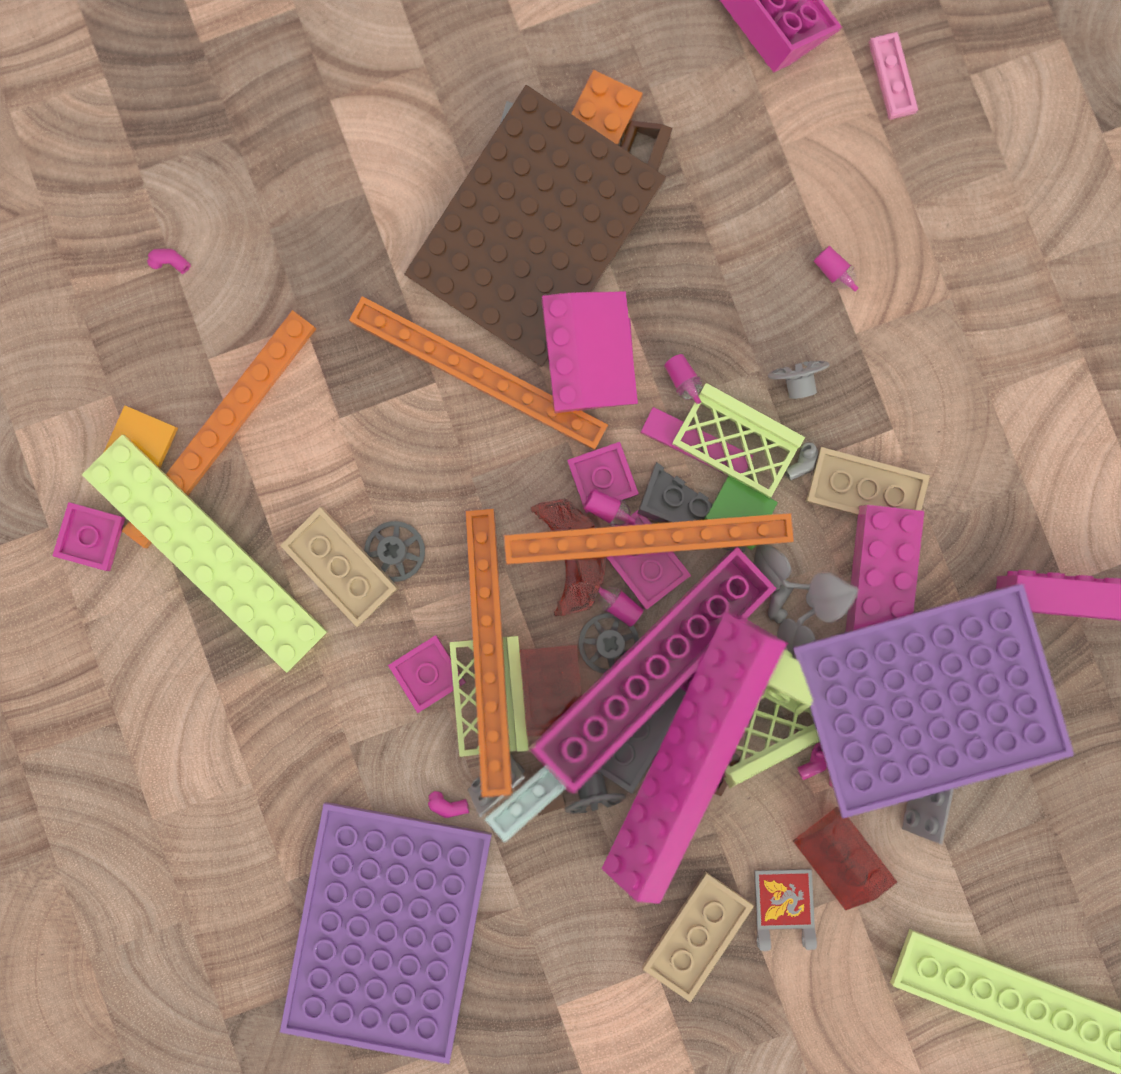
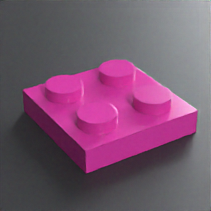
M620 442L567 460L583 506L593 488L620 501L639 495Z
M68 502L52 556L100 570L110 571L126 518Z
M437 635L388 665L417 713L454 691L451 657ZM463 676L459 680V687L466 683Z

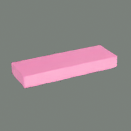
M898 32L871 38L869 45L889 120L916 114L918 107Z

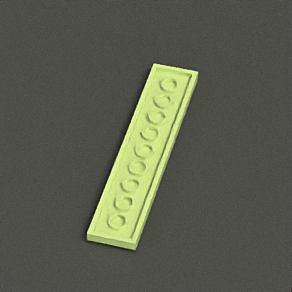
M122 434L82 474L90 484L286 673L328 632L126 435Z
M909 929L890 981L894 987L1114 1073L1121 1074L1120 1010Z

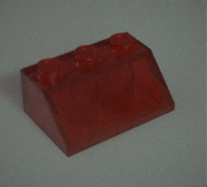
M838 807L834 808L793 840L845 911L876 900L898 883L849 817L843 818Z

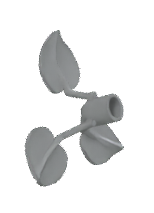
M768 544L758 545L756 549L754 565L777 588L775 591L780 589L781 584L787 588L809 591L806 595V601L812 607V610L800 617L797 623L792 619H785L778 629L777 637L787 643L785 650L789 651L793 655L792 658L795 659L792 647L816 641L813 632L807 626H802L804 621L815 613L819 619L825 622L838 620L852 605L858 588L827 572L814 576L811 584L790 583L785 580L791 574V566L785 555Z

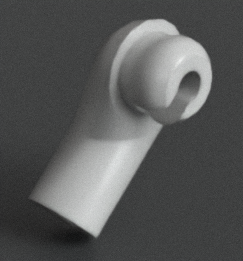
M811 442L802 445L798 462L789 466L785 471L790 481L814 470L818 458L816 445Z
M781 584L780 589L774 592L767 612L770 620L774 619L776 623H782L788 614L781 607L794 588H787Z

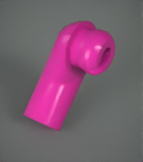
M820 742L814 745L810 761L797 767L802 780H806L827 769Z
M434 791L428 796L430 810L444 818L469 813L467 799L450 803L444 799L440 791Z

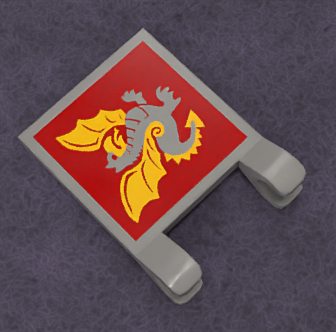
M812 869L754 870L757 947L761 951H769L771 949L769 929H802L803 947L807 950H815L817 948L814 923Z

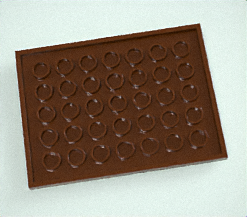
M525 85L404 275L543 367L548 359L542 296L592 292L665 182L666 177L528 85Z

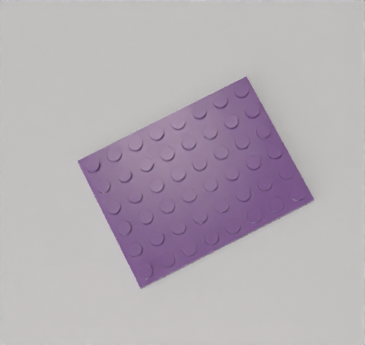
M1023 584L1012 585L792 647L795 659L799 661L813 699L810 711L838 807L843 818L1074 756Z
M325 802L321 814L280 1033L449 1064L492 833Z

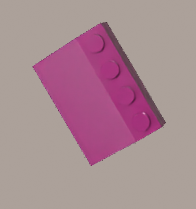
M719 0L773 73L791 65L842 28L822 0Z
M626 291L564 293L542 296L554 413L638 404Z

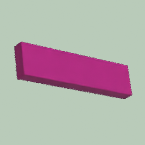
M652 408L640 432L641 434L719 471L672 445L684 422L659 409ZM697 429L686 431L680 440L689 446L701 444ZM702 431L705 442L718 439ZM721 442L706 446L709 457L714 460L725 457ZM726 442L729 456L744 452ZM702 448L696 449V450H698V451H700V452L703 453ZM745 456L731 459L734 471L740 474L746 472L748 463ZM726 461L721 462L723 465L728 467Z

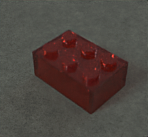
M577 644L520 649L527 737L542 736L581 697Z

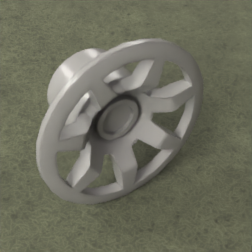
M818 360L795 364L794 371L789 367L778 368L770 372L768 378L786 379L790 399L808 397L817 393L814 373L829 367V362Z

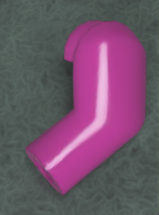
M153 249L148 253L147 264L153 269L161 268L163 264H170L181 274H184L191 267V264L173 249Z

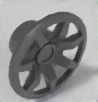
M399 521L386 522L376 527L368 536L364 551L370 557H379L384 562L381 567L384 572L388 570L390 565H396L401 576H389L393 582L403 581L412 577L422 566L425 557V545L421 535L411 525ZM395 526L393 536L384 537L379 533L387 527ZM400 527L408 529L414 536L403 541L400 539ZM376 536L380 541L377 551L370 552L371 542ZM416 540L420 546L419 557L409 553L407 548ZM405 559L418 561L415 567L406 574L403 561Z
M610 613L600 614L590 619L582 628L579 636V651L583 660L590 668L603 674L608 669L600 668L593 664V662L604 656L607 658L610 668L614 665V658L619 655L623 656L627 652L624 649L625 641L634 638L635 644L639 640L634 626L629 627L632 632L630 634L621 635L617 632L619 621L621 620ZM604 618L615 619L610 630H604L598 620ZM594 624L599 635L597 638H585L588 628ZM584 643L596 646L597 651L590 660L585 653Z
M593 774L578 789L580 801L568 805L565 808V812L570 814L586 813L588 805H591L592 811L598 810V803H602L608 808L621 803L626 799V796L621 793L608 794L604 775Z

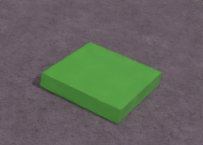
M728 476L704 520L772 515L778 502ZM756 545L746 547L752 550Z

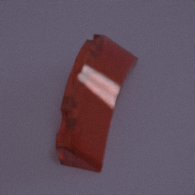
M566 498L539 503L531 507L532 513H535L538 519H542L553 532L596 528L591 519L585 516ZM605 557L565 560V586L561 600L557 601V608L554 611L555 617L590 610L595 603L600 586L603 585L606 568Z

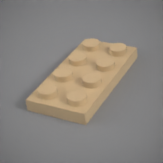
M821 447L818 451V458L805 502L857 516L859 515V506L861 505L922 510L930 476Z
M319 507L280 545L356 627H359L399 589L389 576L323 507Z
M705 871L643 964V970L691 1002L753 909V903Z

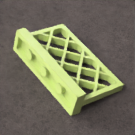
M706 383L699 394V398L702 401L700 404L711 409L714 420L699 423L696 411L700 404L695 402L672 445L771 498L805 437ZM717 413H719L720 415H722V416H724V417L718 418ZM694 419L695 425L689 426L691 420ZM725 420L735 422L738 433L724 437L720 422ZM715 424L719 439L705 442L701 427ZM742 427L748 430L743 432ZM697 429L701 444L689 446L680 440L686 431ZM751 433L759 435L763 447L748 450L744 435ZM740 437L744 452L729 456L725 441ZM766 440H768L769 442H771V443H773V444L767 445ZM721 442L725 457L714 460L709 457L706 446ZM780 447L788 451V454L783 462L773 464L769 449ZM702 448L703 453L700 452V451H698V450H696V449ZM764 450L769 466L754 470L750 454ZM745 456L750 471L740 474L734 471L731 459ZM726 461L728 467L723 465L721 462ZM781 466L776 474L775 468ZM770 469L773 482L769 489L758 484L755 473ZM751 475L752 480L749 479V478H747V477H745V476Z
M518 636L503 637L510 751H529ZM473 640L449 642L459 757L479 755V746L474 749L464 748V737L472 729L478 734V729L474 727L478 721L477 717L470 724L461 714V709L468 701L477 706V702L471 698L476 692V687L469 695L459 688V680L466 672L475 678V674L469 670L474 663V658L465 667L456 657L457 647L468 646L474 651ZM457 664L464 669L459 676ZM460 693L466 697L462 703L460 702ZM462 721L468 726L464 732Z
M759 700L750 719L749 727H746L744 731L747 733L743 747L737 745L735 749L742 752L739 763L732 767L728 765L724 772L726 776L724 779L729 788L818 743L819 738L815 724L808 727L797 724L798 714L796 713L793 714L792 722L777 717L780 705L776 703L773 715L758 711ZM808 707L805 712L810 713L812 716L810 707ZM756 716L771 720L768 734L753 730ZM775 722L790 727L788 737L784 740L772 736ZM794 729L801 730V731H799V732L793 734V733H794ZM751 734L766 739L762 751L757 752L748 749ZM770 741L776 742V744L769 747ZM746 754L752 755L751 757L745 759Z

